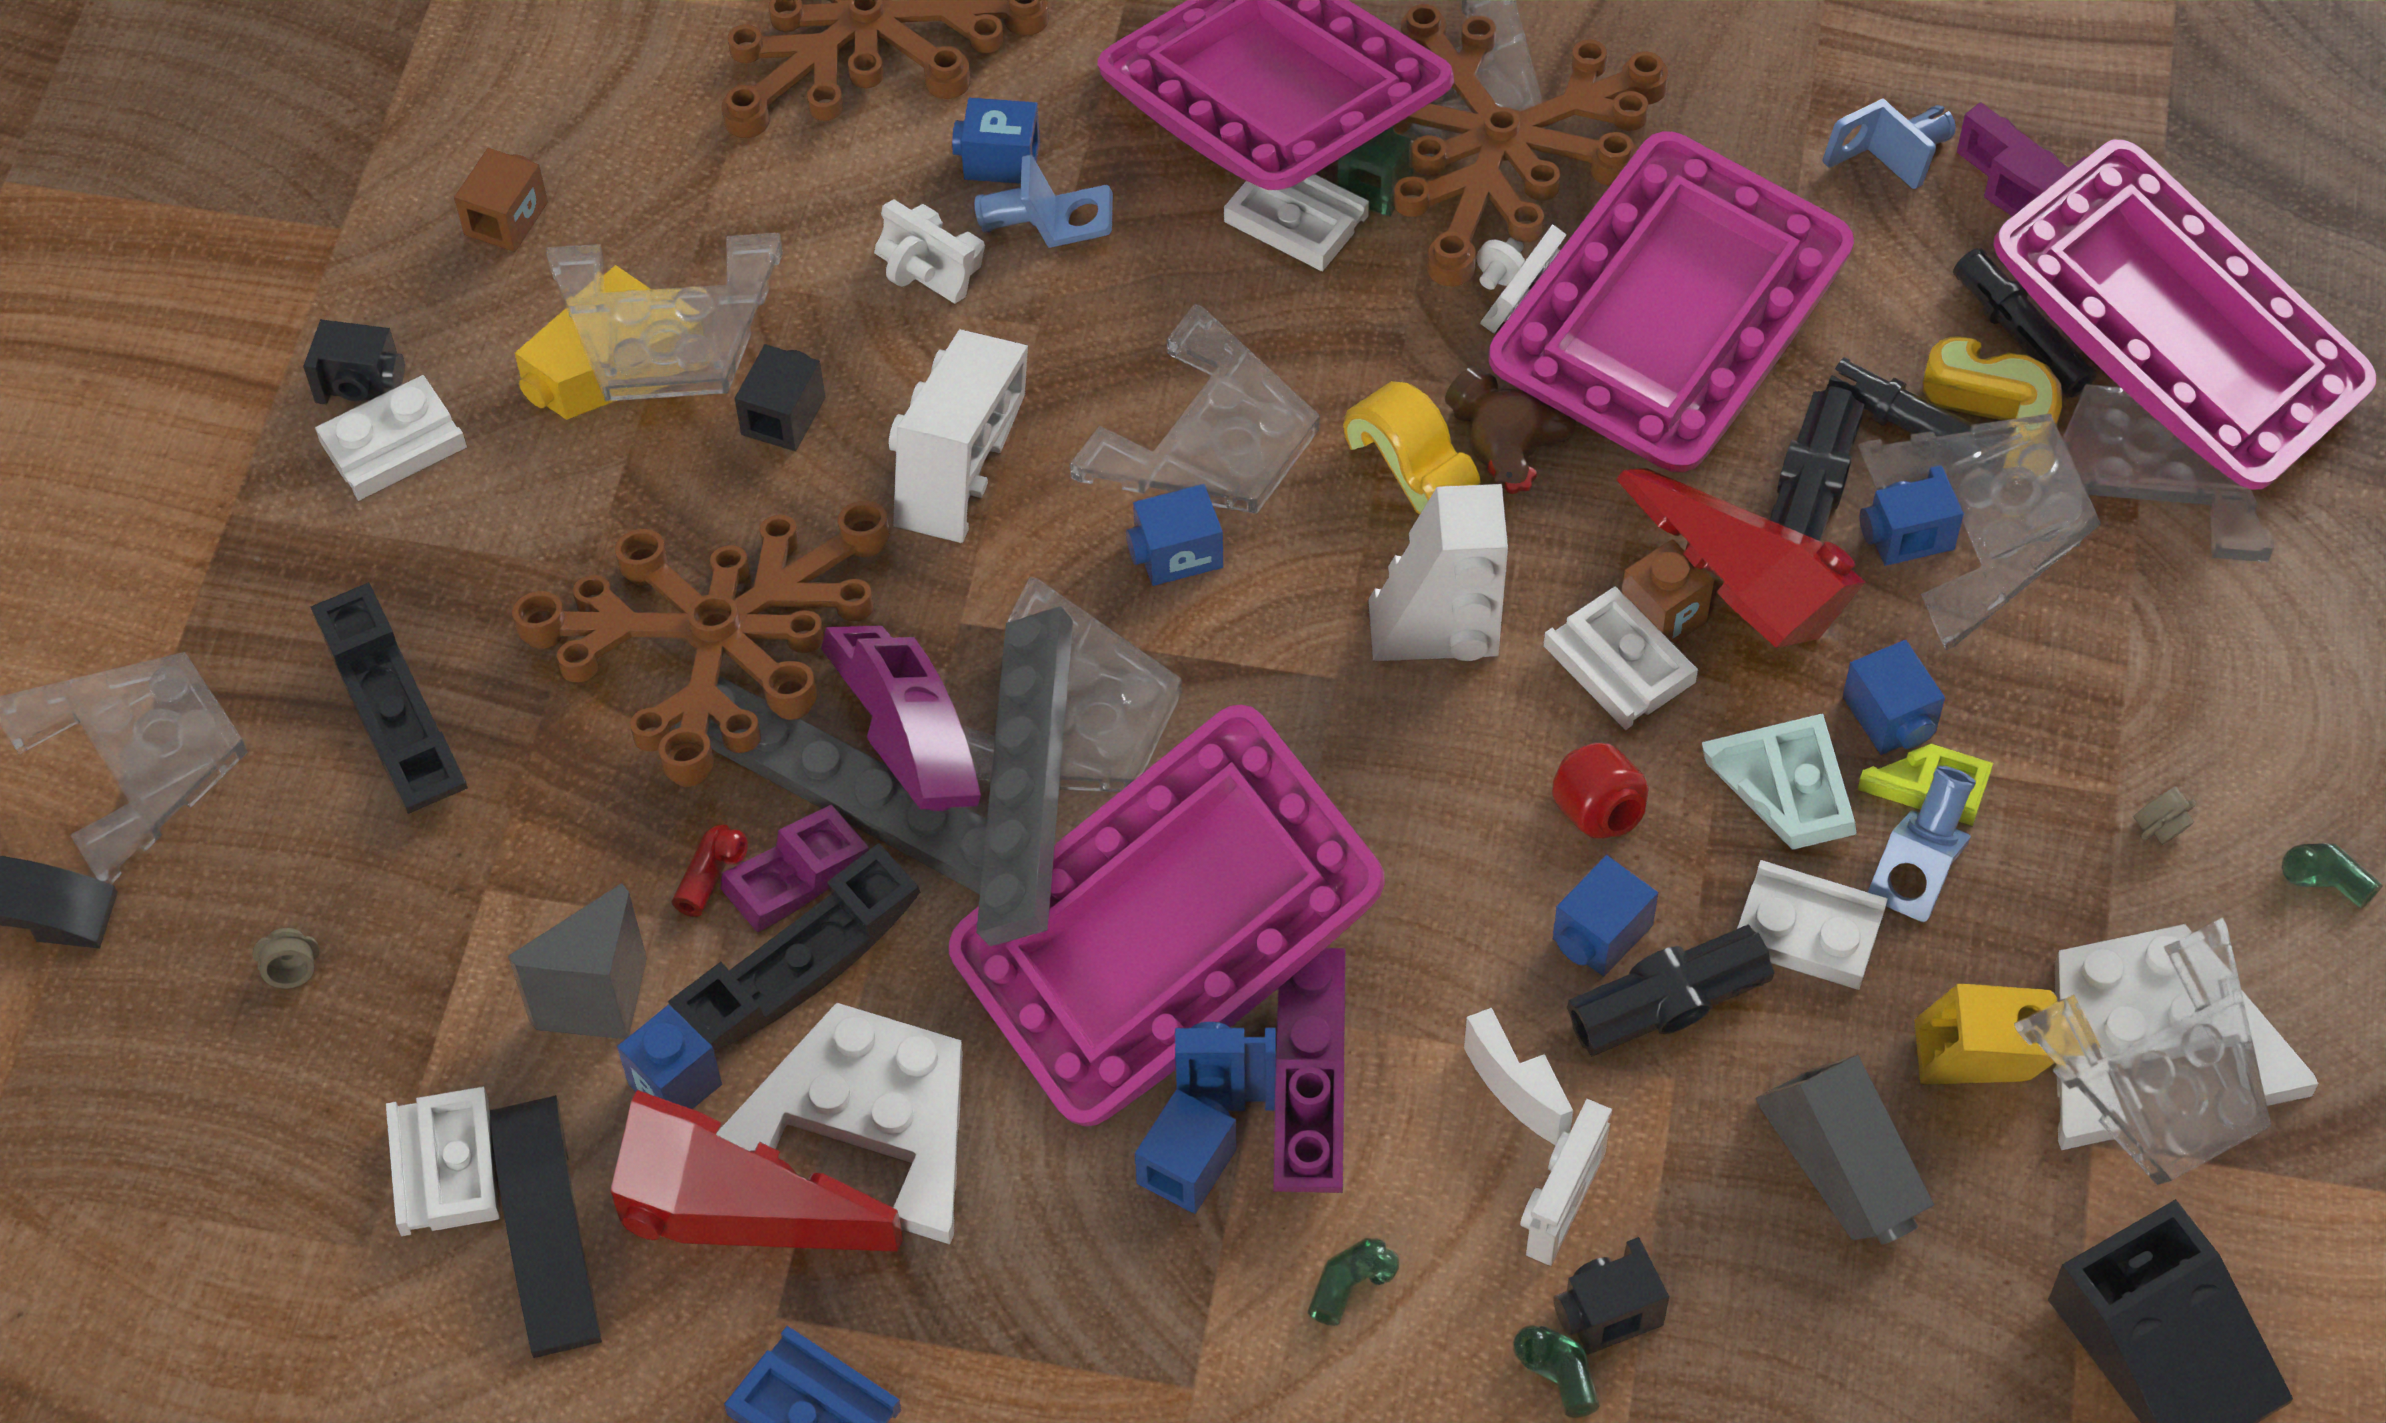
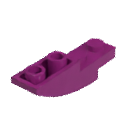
M1982 102L1965 113L1956 153L1988 176L1984 198L2010 216L2018 213L2087 158L2086 156L2082 157L2068 168L2052 152L2040 147L2016 129L2008 119L2000 117Z
M883 626L826 627L821 650L872 715L867 739L920 809L931 811H945L953 807L978 806L981 794L964 731L940 676L914 637L892 638Z
M1325 948L1278 988L1273 1192L1343 1193L1346 948Z

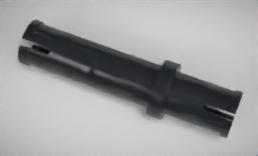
M1983 248L1969 251L1957 262L1953 269V275L1984 306V316L1993 324L2000 323L2029 356L2048 365L2061 383V390L2066 398H2074L2080 395L2093 383L2097 376L2096 370L2084 361L2060 335L2058 330L2027 299L2028 292L2018 281L2011 282L1987 256Z
M1843 357L1836 366L1835 370L1839 374L1857 383L1856 385H1851L1831 375L1826 390L1833 386L1851 391L1853 397L1858 402L1864 404L1863 409L1873 413L1872 420L1883 426L1891 422L1981 468L1987 474H1990L1995 468L1998 460L1976 447L1981 445L2002 455L2008 441L2007 438L1999 437L1905 390L1907 384L1897 378H1893L1889 382L1851 362L1846 357Z

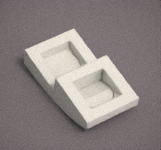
M1492 1008L1468 1016L1466 1020L1464 1050L1476 1071L1488 1088L1515 1117L1536 1134L1556 1145L1563 1132L1570 1134L1573 1109L1545 1054L1519 1063Z

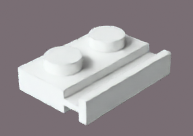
M1315 174L1294 186L1281 190H1266L1246 181L1224 206V222L1323 272L1352 237L1355 226L1360 220L1364 222L1367 219L1369 201Z
M424 375L315 427L321 445L345 482L349 483L358 501L467 448L463 432L459 427H456L450 413Z
M1616 586L1567 617L1566 624L1557 630H1554L1552 627L1545 632L1544 647L1625 730L1633 726V720L1643 713L1649 715L1696 683L1698 669Z
M1760 860L1757 874L1737 929L1749 924L1756 933L1759 932L1769 951L1771 963L1859 990L1888 898Z
M478 1087L416 1098L417 1103L398 1106L396 1102L386 1103L395 1218L400 1235H411V1230L431 1227V1230L435 1231L499 1220L500 1209L489 1100L485 1088Z
M1586 1099L1570 1134L1563 1132L1558 1139L1548 1165V1170L1551 1173L1543 1189L1535 1188L1521 1219L1520 1225L1529 1229L1526 1256L1552 1266L1605 1156L1610 1127L1608 1120L1612 1114L1611 1108Z

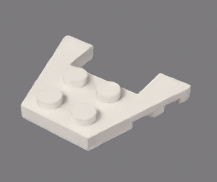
M2186 924L2059 950L2055 961V995L2057 997L2059 1016L2083 1017L2087 1022L2089 1030L2088 1049L2083 1057H2061L2059 1059L2057 1097H2060L2058 1142L2061 1150L2120 1138L2125 1125L2105 1077V1074L2229 1048L2254 1108L2313 1096L2318 1086L2313 1072Z
M836 1003L720 1128L716 1135L748 1151L755 1150L759 1141L776 1149L785 1127L791 1125L910 1162L912 1165L893 1207L898 1210L901 1229L950 1244L954 1236L957 1135L960 1119L963 1058L961 1040Z

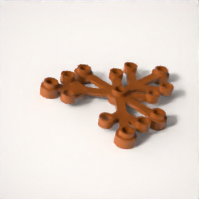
M770 0L768 5L772 26L779 31L790 32L799 27L810 26L830 27L824 32L816 34L762 36L760 30L753 25L743 24L734 27L728 34L730 55L735 61L739 63H752L759 58H790L756 85H738L729 90L721 105L724 126L730 134L739 138H751L761 134L769 125L768 105L812 70H814V85L807 92L810 114L815 119L821 121L837 118L843 111L842 94L838 87V50L852 39H855V52L848 59L850 81L855 86L864 89L872 88L883 80L882 58L878 54V40L882 38L924 68L925 85L933 96L941 99L959 97L968 90L971 82L968 59L955 47L941 46L936 48L902 23L942 21L970 40L971 47L977 52L992 53L997 51L1004 41L1001 18H1004L1006 27L1015 34L1023 36L1037 34L1049 22L1048 0H828L831 3L802 4L801 0ZM783 11H793L788 14H781ZM984 32H990V33H992V34H990V35H980L981 33H984ZM744 42H751V44H749V45H745V46L740 45L741 43H744ZM864 67H871V68H872V69L867 70V71L859 70V69L864 68ZM824 99H830V100H832V101L827 102V103H820V102H819V101L824 100Z
M1419 4L1410 8L1401 21V33L1440 56L1451 65L1454 75V83L1451 88L1456 90L1471 112L1429 103L1379 135H1401L1410 129L1412 123L1459 133L1460 135L1445 141L1437 136L1426 135L1417 138L1413 142L1411 147V165L1416 172L1423 175L1438 174L1446 165L1479 153L1474 164L1428 182L1419 177H1405L1399 180L1394 187V207L1400 214L1408 217L1422 215L1428 210L1429 206L1463 194L1448 232L1437 236L1428 248L1427 271L1431 279L1440 285L1453 287L1465 284L1473 277L1476 252L1471 240L1488 197L1508 223V233L1514 240L1528 243L1541 237L1544 225V212L1538 205L1521 200L1499 170L1503 161L1510 162L1524 181L1525 193L1535 200H1549L1558 194L1560 170L1550 161L1539 160L1532 150L1590 162V172L1593 178L1601 184L1610 186L1638 150L1629 136L1621 132H1609L1602 135L1599 140L1543 127L1577 115L1614 123L1618 128L1626 131L1642 128L1647 122L1648 105L1659 102L1667 92L1668 68L1660 56L1648 51L1638 52L1632 55L1624 64L1622 72L1595 82L1596 78L1601 76L1606 70L1607 49L1604 44L1597 40H1582L1573 47V72L1564 94L1522 111H1517L1512 108L1499 107L1476 77L1485 54L1495 47L1496 25L1493 20L1485 16H1472L1466 19L1462 24V48L1460 53H1458L1446 37L1447 23L1436 7L1429 4ZM1584 58H1593L1594 60H1586ZM1625 110H1634L1636 112H1626ZM1424 154H1433V155H1435V156L1427 157V156H1423V155H1424ZM1537 179H1546V180H1548V181H1547V182H1539V181H1536V180H1537ZM1408 195H1416V196H1418V197H1417V198H1407V197H1405V196H1408ZM1520 221H1531L1533 223L1523 224Z
M857 501L847 505L838 515L840 533L785 567L787 555L792 553L799 545L796 522L786 515L768 517L761 523L759 529L762 549L754 587L736 599L737 586L744 583L750 575L747 554L742 548L728 545L720 547L712 553L710 565L713 576L709 595L702 596L668 566L664 540L659 533L649 529L633 530L620 537L615 545V554L620 573L635 585H651L680 613H635L611 591L610 583L606 578L599 575H590L578 580L573 587V595L579 612L564 611L560 598L550 592L537 591L521 597L515 603L512 610L517 634L521 640L537 649L554 646L561 640L562 636H585L580 640H572L565 643L557 652L561 674L570 682H584L591 679L598 671L597 659L631 637L686 638L690 645L697 649L690 684L654 708H645L635 713L631 718L630 728L634 743L639 749L659 751L663 772L669 779L680 786H695L702 783L708 777L714 765L710 739L707 736L710 719L720 727L723 744L731 752L745 753L751 751L761 741L757 716L749 710L740 709L717 688L724 652L764 688L768 707L779 717L794 720L808 714L817 698L812 670L806 664L798 661L776 663L751 639L787 640L789 648L793 651L809 653L817 650L822 645L824 632L821 618L815 612L807 610L798 611L791 615H766L759 613L769 607L836 608L838 615L848 621H859L867 618L874 609L872 590L867 582L860 579H849L842 583L808 582L853 554L858 557H871L880 553L890 536L887 513L880 504L873 501ZM779 534H785V535H783V536L774 537V536L779 535ZM728 565H735L733 567L725 568ZM591 595H598L596 597L587 598ZM855 598L860 599V600L853 601V602H850V601H849V600L855 599ZM803 630H811L807 633H798ZM578 659H584V660L581 661V662L571 663V662H573V661H575V660H578ZM682 720L681 727L671 731L670 727ZM657 727V729L654 731H644L648 728ZM739 729H748L742 733H733Z

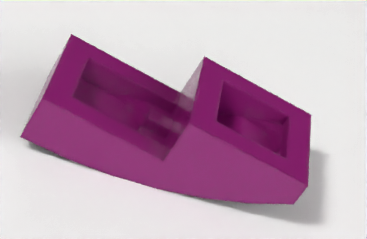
M831 804L778 830L776 847L722 872L720 889L758 933L794 913L829 889L827 881L869 851V847Z

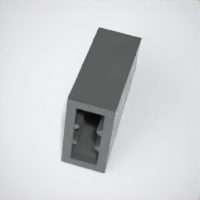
M1859 1055L1812 1068L1755 1098L1766 1118L1852 1240L1877 1236L1881 1245L1894 1241L1918 1228L1913 1216L1934 1206Z

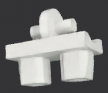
M895 199L884 204L881 212L884 219V227L876 243L874 254L888 262L886 267L888 280L903 287L916 279L954 304L964 299L967 294L970 275L981 267L985 248L984 241L968 231L954 237L942 229L943 222L939 214L924 204L912 210Z
M1552 224L1526 261L1520 254L1524 248L1523 243L1514 240L1512 237L1507 242L1488 240L1482 245L1476 256L1478 266L1483 272L1479 279L1481 285L1490 290L1494 289L1497 284L1507 287L1482 319L1481 325L1495 333L1503 321L1506 322L1531 290L1528 288L1531 283L1537 282L1561 251L1558 249V246L1567 234Z

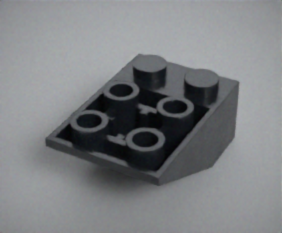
M2176 1199L2062 1264L2048 1301L2141 1423H2258L2292 1402L2293 1397L2220 1254Z

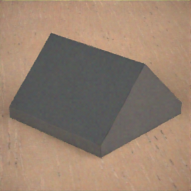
M621 883L508 956L528 1019L536 1030L615 1039H626L629 1037L647 957L630 893Z

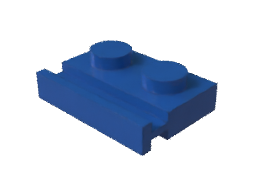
M1201 1022L1193 1025L1191 1028H1175L1176 1083L1178 1090L1195 1099L1198 1096L1213 1099L1227 1111H1245V1102H1265V1111H1275L1276 1028H1265V1037H1244V1028H1230L1219 1022Z
M786 1326L781 1332L782 1338L772 1351L767 1350L724 1403L727 1415L738 1423H888L892 1417L896 1418L902 1411L898 1398L789 1326Z

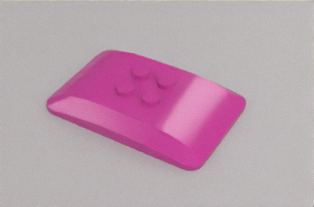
M1187 0L1110 45L1100 54L1097 62L1101 76L1154 121L1221 167L1266 190L1286 189L1302 182L1441 97L1451 89L1454 83L1452 67L1446 60L1349 0Z
M1667 131L1652 134L1643 142L1495 335L1489 347V364L1493 372L1504 381L1658 467L1671 472H1686L1695 469L1704 461L1748 403L1826 293L1850 256L1854 245L1853 233L1849 226L1840 218L1685 135Z
M2116 139L2106 142L2007 220L1994 236V248L1999 259L2029 295L2074 343L2156 420L2212 466L2242 487L2255 490L2271 485L2362 402L2376 385V373L2373 365L2353 344L2151 156L2132 142Z
M1242 704L1233 705L1216 713L1055 844L1047 931L989 946L976 933L978 906L953 929L949 940V955L957 970L1058 1111L1074 1124L1084 1127L1093 1126L1112 1117L1176 1070L1175 1028H1191L1193 1025L1201 1022H1219L1231 1027L1339 937L1381 896L1385 885L1384 870L1376 856L1265 717L1253 707Z

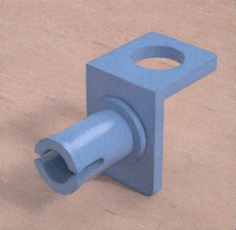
M1881 99L1839 119L1835 123L1822 162L1830 168L1861 152L1869 150L1912 189H1916L1924 183L1936 150L1935 145L1948 141L1954 136L1956 129L1955 121L1949 111L1933 119L1935 116L1943 113L1945 107L1941 105H1935L1927 109L1926 112L1907 120L1886 100ZM1861 125L1855 138L1845 146H1842L1847 135L1854 128Z
M1032 155L1022 157L1020 188L988 195L981 194L975 197L976 218L979 226H982V231L985 233L991 232L993 229L1031 222L1033 226L1037 227L1048 248L1106 236L1112 232L1113 192L1108 185L1055 196ZM1085 204L1098 206L1097 215L1088 224L1082 226L1069 224L1070 215L1079 206Z
M1937 766L1935 769L1933 781L1920 812L1910 811L1893 829L1868 890V893L1888 898L1887 907L1921 922L1927 921L1931 916L1952 863L1967 847L1971 838L1969 834L1956 829L1976 781L1968 774L1947 766ZM1902 863H1910L1919 867L1927 880L1925 892L1915 898H1907L1898 894L1892 887L1890 880L1891 871L1895 866Z

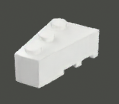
M959 329L946 351L940 349L937 352L929 378L926 382L920 381L917 383L909 409L905 415L898 414L890 431L889 449L896 451L894 527L959 543L964 542L969 530V523L967 522L968 499L970 495L982 498L988 484L987 477L979 476L981 468L990 451L1001 453L1025 396L1028 345Z
M1502 484L1437 487L1409 532L1410 544L1402 556L1395 555L1388 566L1389 578L1383 588H1375L1368 599L1373 661L1440 658L1472 661L1482 657L1499 655L1508 553Z

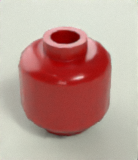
M1597 742L1580 747L1567 754L1555 774L1552 787V795L1557 807L1571 822L1589 837L1601 839L1618 837L1634 829L1645 814L1649 786L1644 774L1620 750L1609 743Z

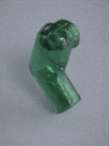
M2301 844L2289 849L2283 857L2282 870L2289 882L2302 887H2336L2359 908H2363L2370 903L2383 886L2379 880L2335 844Z
M1364 1238L1328 1259L1308 1307L1307 1313L1309 1316L1326 1325L1335 1326L1340 1324L1355 1285L1366 1278H1369L1375 1285H1382L1390 1282L1395 1277L1400 1265L1397 1253L1386 1248L1384 1240Z
M1529 1325L1517 1332L1513 1340L1515 1356L1527 1369L1558 1384L1567 1417H1585L1599 1409L1600 1405L1587 1355L1578 1342L1544 1326Z

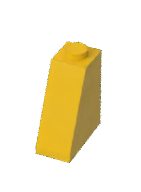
M616 265L514 353L521 377L519 386L523 394L535 406L539 408L547 406L566 420L698 370L709 361L702 323Z

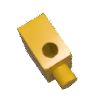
M1956 984L1914 1019L1920 1084L2028 1081L2057 1062L2061 1057H2083L2087 1052L2089 1044V1030L2086 1020L2079 1016H2059L2057 997L2051 990Z

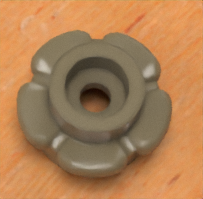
M2173 787L2133 816L2144 831L2140 837L2143 840H2148L2155 835L2162 845L2172 840L2194 823L2187 812L2195 807L2196 801L2194 799L2187 801L2177 787Z
M293 928L274 930L267 937L261 938L253 948V959L258 961L257 967L261 977L266 983L277 988H294L306 983L314 973V959H317L320 955L319 945L316 940L310 936L304 937L299 930Z

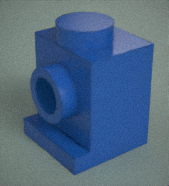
M1942 465L1930 467L1928 478L1912 483L1900 481L1889 485L1885 489L1875 491L1872 506L1862 508L1859 519L1864 539L1869 545H1876L1884 565L1887 566L1955 550L1964 513Z

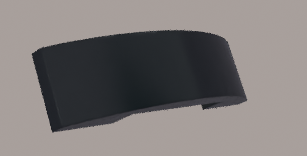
M368 582L310 606L354 707L407 813L410 814L468 789L467 783L442 731L439 732L397 645L393 630L370 583Z
M880 843L827 881L831 892L828 897L732 969L728 970L722 962H719L668 1001L669 1005L710 1043L714 1050H717L766 1027L822 990L864 955L896 923L921 893L919 886Z
M0 856V926L30 929L36 942L100 949L118 893L115 886L55 866Z
M557 1096L490 1110L493 1147L504 1218L532 1356L537 1358L601 1343L602 1338L592 1283L585 1261L567 1161L569 1160Z

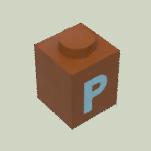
M491 148L486 149L454 196L465 236L516 252L548 203L539 164L532 162L524 156L518 154L509 155Z
M1672 538L1624 570L1621 592L1674 645L1707 622L1714 579L1704 569L1695 568L1683 555L1685 550Z

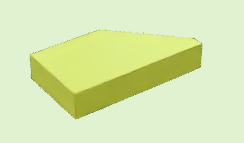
M1929 744L1908 752L1907 758L1879 769L1872 766L1863 770L1857 790L1921 810L1937 766L1951 767L1968 774L1976 781L1959 819V822L1973 826L1993 763Z

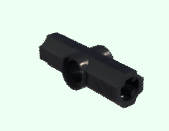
M1830 386L1827 390L1813 392L1798 440H1791L1777 487L1779 496L1770 517L1771 521L1820 542L1831 509H1837L1852 460V456L1849 454L1852 445L1855 443V438L1862 421L1864 404L1858 402L1853 397L1851 391Z
M1748 924L1686 951L1679 946L1657 951L1632 967L1629 975L1569 999L1567 1009L1571 1017L1573 1030L1580 1044L1593 1057L1654 1030H1658L1659 1034H1670L1682 1030L1705 1017L1713 1008L1712 1006L1772 981L1774 970L1771 965L1769 951L1759 932L1756 933Z

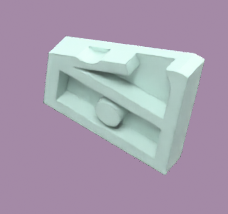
M1823 713L1702 742L1706 764L1792 850L1856 835L1854 816Z

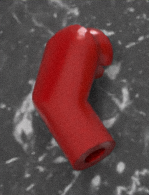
M722 824L716 825L704 833L671 901L675 909L690 917L701 916L726 864L737 865L746 856L748 841L741 830H730L728 825Z

